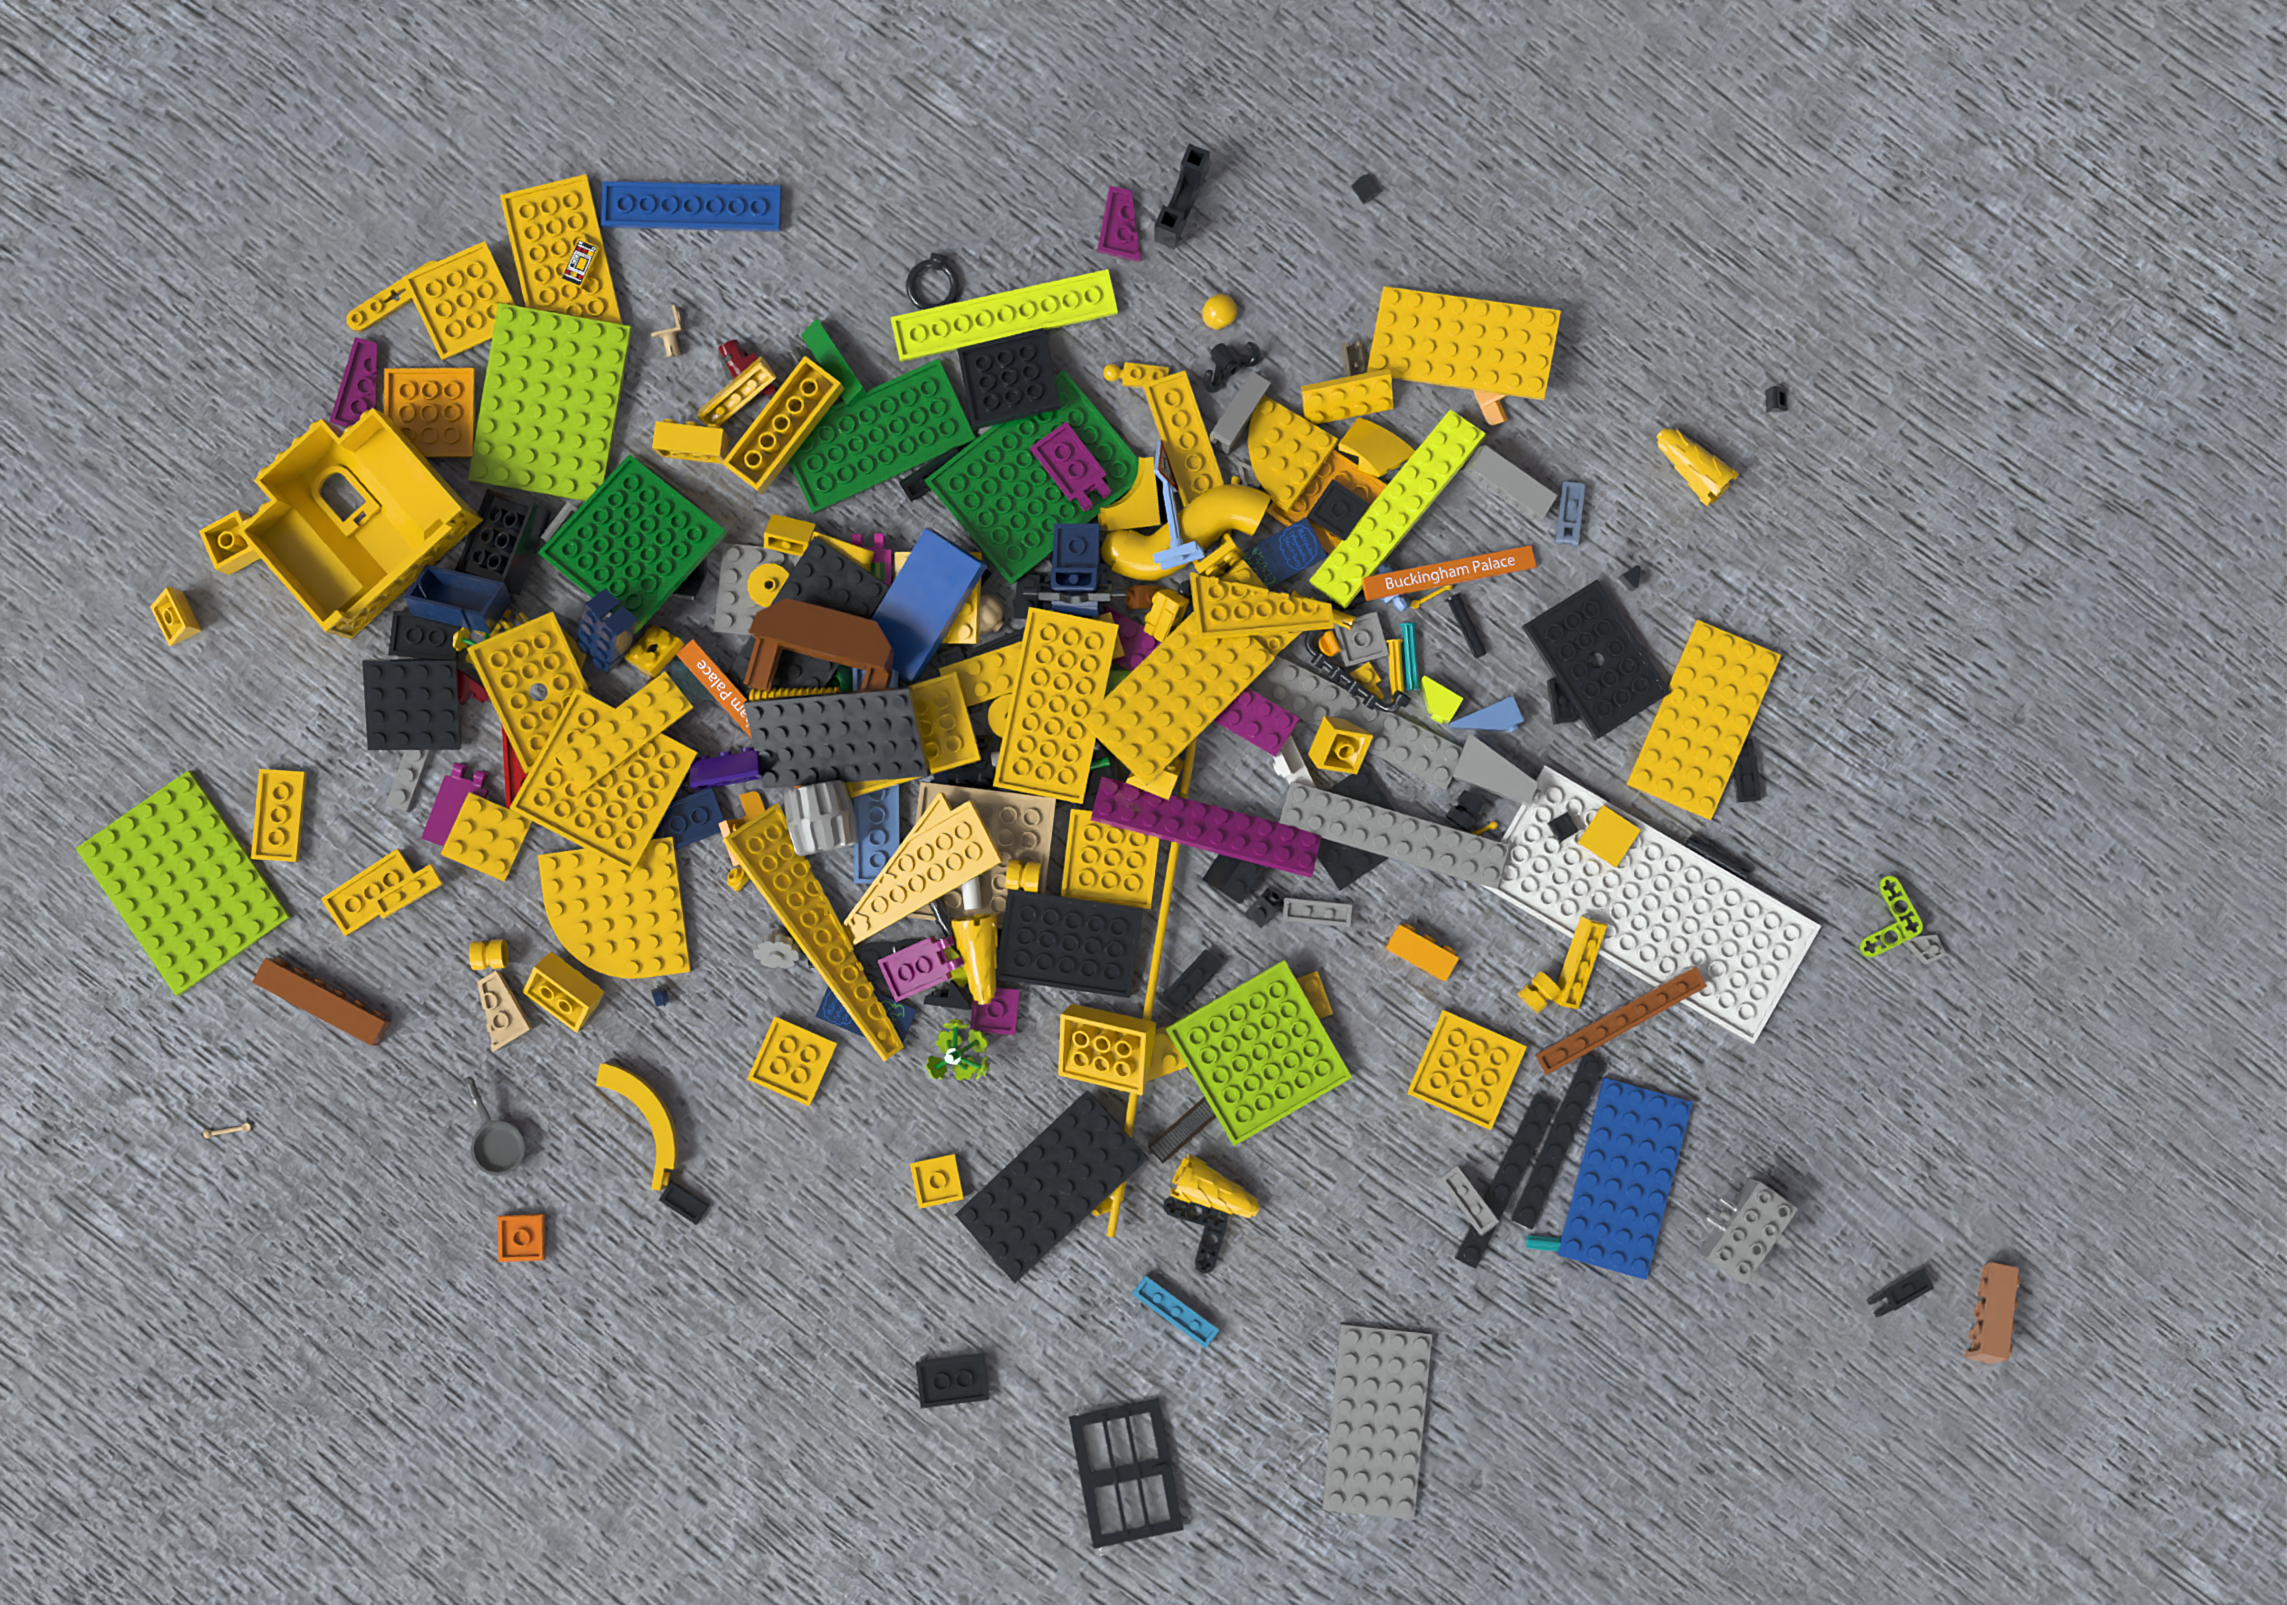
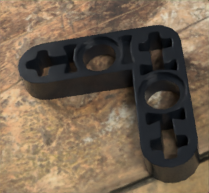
M1168 1196L1163 1204L1167 1215L1204 1226L1195 1257V1267L1201 1273H1210L1216 1265L1228 1222L1226 1212L1190 1202L1185 1209V1216L1180 1215L1182 1213L1180 1209H1175L1174 1212H1171L1167 1203H1172L1174 1199L1177 1200V1205L1184 1207L1185 1201ZM1192 1206H1199L1202 1209V1215L1197 1219L1189 1215V1209ZM1206 1208L1211 1209L1209 1211L1210 1215H1216L1217 1212H1220L1221 1217L1224 1218L1223 1222L1219 1221L1218 1225H1216L1214 1220L1208 1217L1207 1222H1204ZM1209 1234H1214L1218 1238V1243L1214 1247H1209L1205 1244V1237ZM1202 1248L1207 1251H1215L1214 1256L1209 1254L1208 1261L1211 1263V1266H1206L1205 1269L1202 1268L1201 1263H1198L1199 1260L1204 1259L1206 1254L1201 1252Z

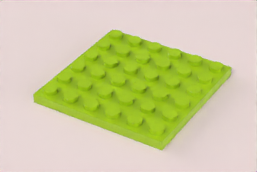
M1284 959L1165 1027L1233 1146L1352 1078Z

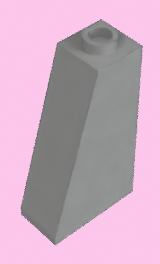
M1252 371L1210 433L1209 441L1212 446L1227 455L1230 453L1252 418L1255 409L1270 389L1271 382L1268 381L1269 378L1261 372L1256 374Z
M1469 734L1453 775L1454 780L1529 807L1532 806L1533 802L1537 803L1541 794V790L1538 789L1539 783L1475 736Z

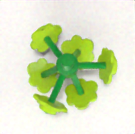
M957 1018L949 1020V1023H944V1028L953 1030L949 1032L942 1030L938 1034L939 1039L935 1042L936 1046L940 1047V1052L946 1054L943 1061L940 1057L935 1058L932 1055L927 1058L928 1063L925 1067L932 1079H944L945 1073L948 1071L947 1063L955 1064L953 1071L956 1072L955 1078L959 1081L964 1079L970 1080L973 1076L972 1074L976 1072V1080L981 1075L985 1076L986 1072L989 1071L990 1063L986 1062L988 1056L983 1057L981 1064L974 1062L972 1057H964V1052L971 1048L977 1053L986 1052L988 1041L981 1031L971 1029L969 1031L970 1037H968L969 1044L960 1048L957 1046L961 1044L962 1038L958 1035V1029H967L969 1025L963 1024V1020H958Z

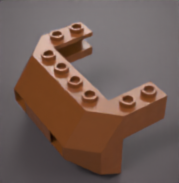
M789 598L756 612L748 631L756 639L744 684L748 687L766 692L771 691L782 649L866 671L861 690L889 688L892 679L894 650L877 621Z

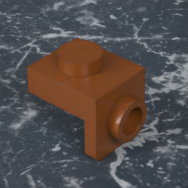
M1136 585L1127 588L1125 598L1127 610H1151L1154 604L1152 603V598L1156 592L1161 590V586Z

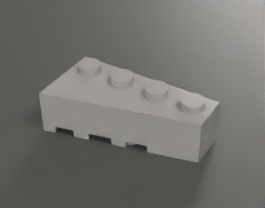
M1486 445L1478 447L1458 471L1505 500L1510 506L1517 507L1523 511V515L1531 520L1544 518L1558 496Z

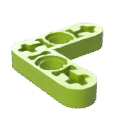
M1893 876L1884 877L1880 881L1879 891L1897 923L1862 940L1859 947L1860 953L1867 958L1876 957L1918 936L1923 929L1922 921L1902 885ZM1885 881H1889V883L1894 882L1896 885L1893 888L1895 894L1900 892L1902 896L1895 897L1892 901H1889L1888 897H1892V894L1889 890L1885 891L1883 889L1886 885ZM1902 900L1907 904V910L1904 913L1895 911L1894 903L1896 901ZM1912 912L1913 916H1910L1909 919L1911 923L1918 924L1916 932L1907 931L1908 923L1906 919L1901 922L1899 918L1905 917ZM1887 931H1894L1897 934L1898 940L1895 943L1891 944L1885 941L1884 935ZM1880 936L1881 943L1886 948L1881 949V945L1874 948L1875 953L1865 952L1866 942L1869 941L1870 944L1878 942L1875 937Z

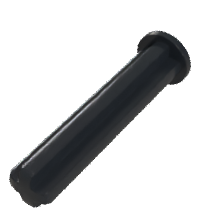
M1461 593L1445 599L1444 602H1448L1474 658L1477 659L1484 656L1486 650L1462 603Z

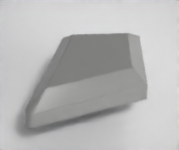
M1238 461L1237 465L1242 485L1267 493L1257 481L1252 466Z
M1937 935L1917 936L1904 942L1924 965L1946 956Z

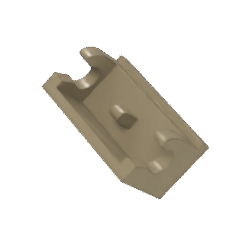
M1357 341L1353 345H1349V342L1342 343L1340 350L1345 377L1367 373L1362 342Z

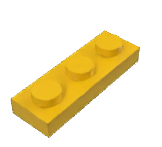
M430 864L371 900L381 918L386 919L444 883L434 866Z

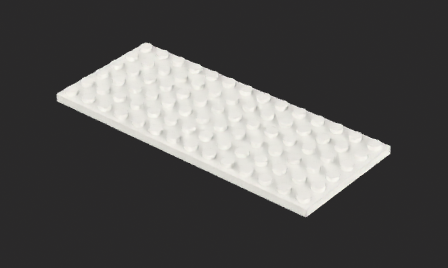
M1543 766L1535 780L1539 783L1538 789L1541 790L1538 802H1533L1531 807L1521 804L1500 841L1510 845L1498 889L1484 885L1481 886L1572 939L1581 916L1608 924L1598 954L1654 987L1696 966L1707 987L1680 1002L1754 1044L1821 926L1551 768ZM1601 805L1606 806L1641 830L1616 868L1577 843ZM1568 812L1579 832L1558 843L1547 823Z

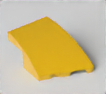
M1360 417L1357 418L1339 442L1340 451L1359 457V471L1377 477L1386 474L1389 470L1400 467L1402 462L1410 459L1415 453L1411 446L1392 432Z

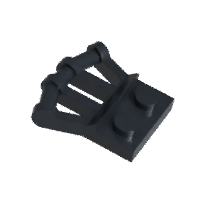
M1025 574L1017 580L1014 619L1027 620L1029 607L1052 611V604L1045 603V600H1038L1037 596L1023 595L1024 587H1038L1039 583L1051 582V575Z

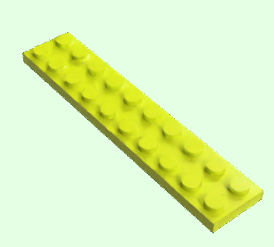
M1107 269L890 317L899 360L900 362L955 351L957 348L1040 328L1050 330L1118 314L1109 270Z
M1450 409L1359 519L1346 540L1340 542L1309 580L1310 584L1346 609L1363 588L1361 579L1373 576L1486 438V433Z

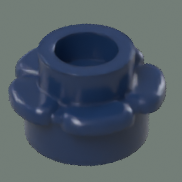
M657 985V988L651 990L656 1007L662 1005L665 1007V1002L669 1001L665 988L661 989Z

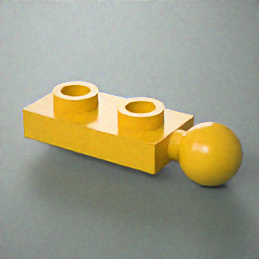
M1125 362L1124 369H1120L1116 364H1108L1103 370V375L1110 382L1122 378V386L1143 389V384L1168 376L1169 368Z

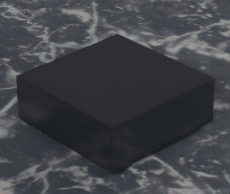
M1568 812L1547 823L1558 843L1579 832Z

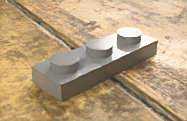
M405 750L385 803L386 805L406 812L410 811L432 750Z
M1284 898L1282 921L1350 928L1352 905Z
M1456 1166L1439 1179L1481 1236L1500 1223L1459 1166Z

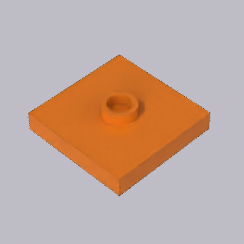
M545 1214L497 1216L498 1262L546 1260Z

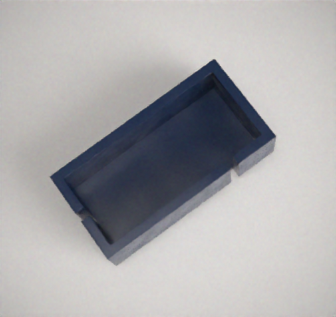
M427 564L416 579L418 583H413L404 597L414 616L468 629L472 626L473 630L488 634L493 632L512 602V598L503 582Z
M605 588L585 603L576 643L581 652L587 653L592 658L594 665L598 669H603L608 674L625 660L624 656L629 652L638 620L624 606L604 620L603 617L620 605V602Z

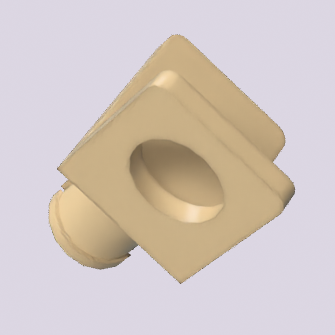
M675 304L671 306L677 327L651 333V336L654 338H663L667 357L681 355L676 335L679 332H683L684 329L678 306Z

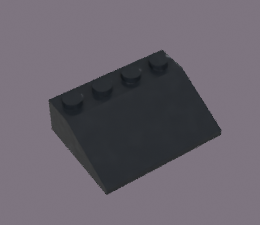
M487 489L478 514L484 520L470 532L455 571L503 582L508 592L520 595L542 539L541 536L546 529L552 512L535 503Z

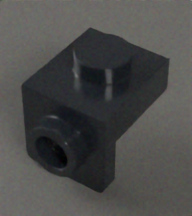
M1267 888L1245 914L1262 928L1284 902L1276 892Z

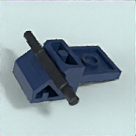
M1054 523L1051 583H1039L1038 587H1024L1023 595L1037 596L1038 600H1052L1053 612L1082 618H1100V601H1111L1112 597L1126 598V588H1112V584H1101V573L1099 571L1100 524Z

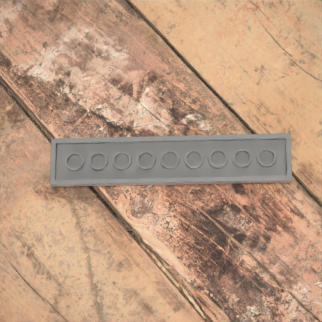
M1277 655L1274 657L1275 660L1247 687L1317 727H1320L1324 716L1345 719L1372 733L1373 738L1367 752L1443 790L1447 789L1464 749L1392 712L1386 713L1376 707L1374 710L1367 708L1362 703L1364 698L1358 695L1355 697L1344 688Z
M1293 781L1290 783L1279 820L1281 824L1321 835V838L1494 889H1498L1510 845Z

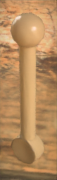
M243 1123L242 1126L215 1131L205 1130L203 1135L209 1139L213 1135L243 1130L248 1132L252 1129V1125L250 1123Z

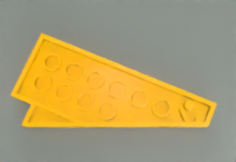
M944 792L939 793L841 925L852 947L1004 861L973 800L953 810Z

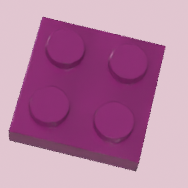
M996 987L995 998H992V1002L988 1004H978V1001L973 998L970 1030L975 1029L976 1031L1015 1035L1020 990Z

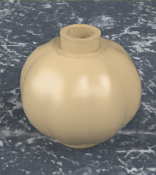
M983 594L980 597L979 635H985L991 631L996 633L1004 624L1001 620L1004 613L1003 605L994 595Z

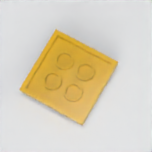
M469 792L441 855L505 882L532 820Z
M774 1016L747 1080L810 1107L838 1043Z

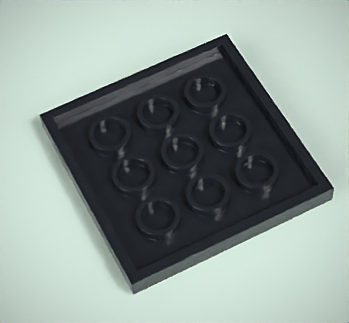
M1044 328L957 348L973 430L1061 409Z
M364 659L362 661L368 750H461L457 659Z
M1365 766L1361 767L1357 774L1349 775L1327 790L1330 793L1395 811ZM1321 838L1317 859L1339 891L1388 859V857L1324 838Z

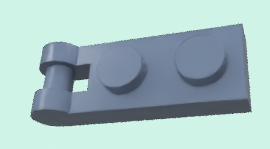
M1562 482L1554 544L1562 545V543H1568L1570 546H1578L1585 484ZM1564 528L1572 529V534H1564Z

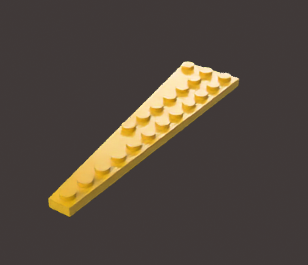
M777 802L726 836L723 842L885 1062L904 1048L890 1019L887 1017L882 1003L878 1001L874 994V988L871 982H868L863 972V966L857 961L853 953L854 949L828 898L824 895L819 881L815 879L808 860H805L804 856L796 854L786 817Z

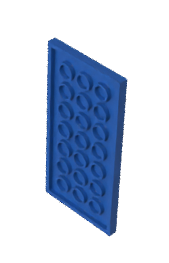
M1608 1078L1602 1079L1557 1255L1647 1280L1693 1102Z

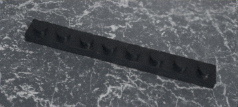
M1584 1054L1581 1057L1510 1220L1531 1230L1533 1229L1606 1062L1588 1054Z
M1534 1094L1483 1198L1498 1220H1500L1556 1104ZM1471 1223L1454 1258L1476 1269L1497 1225L1481 1236Z

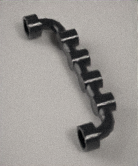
M1324 629L1309 630L1307 632L1304 645L1308 653L1313 656L1311 662L1320 669L1323 666L1330 670L1328 676L1335 682L1339 683L1340 680H1343L1348 684L1345 690L1356 697L1359 693L1365 699L1362 703L1367 708L1374 710L1376 707L1383 712L1391 713L1397 711L1401 706L1406 708L1411 702V699L1398 689L1391 696L1394 700L1392 703L1387 704L1383 702L1378 695L1368 690L1359 680L1353 678L1344 668L1333 662L1314 646V638L1320 639L1325 632Z

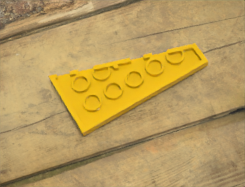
M1190 572L1197 640L1333 629L1334 627L1332 606L1329 603L1307 598H1296L1285 593H1274L1268 589L1237 582L1231 583L1219 580L1216 577L1209 578Z

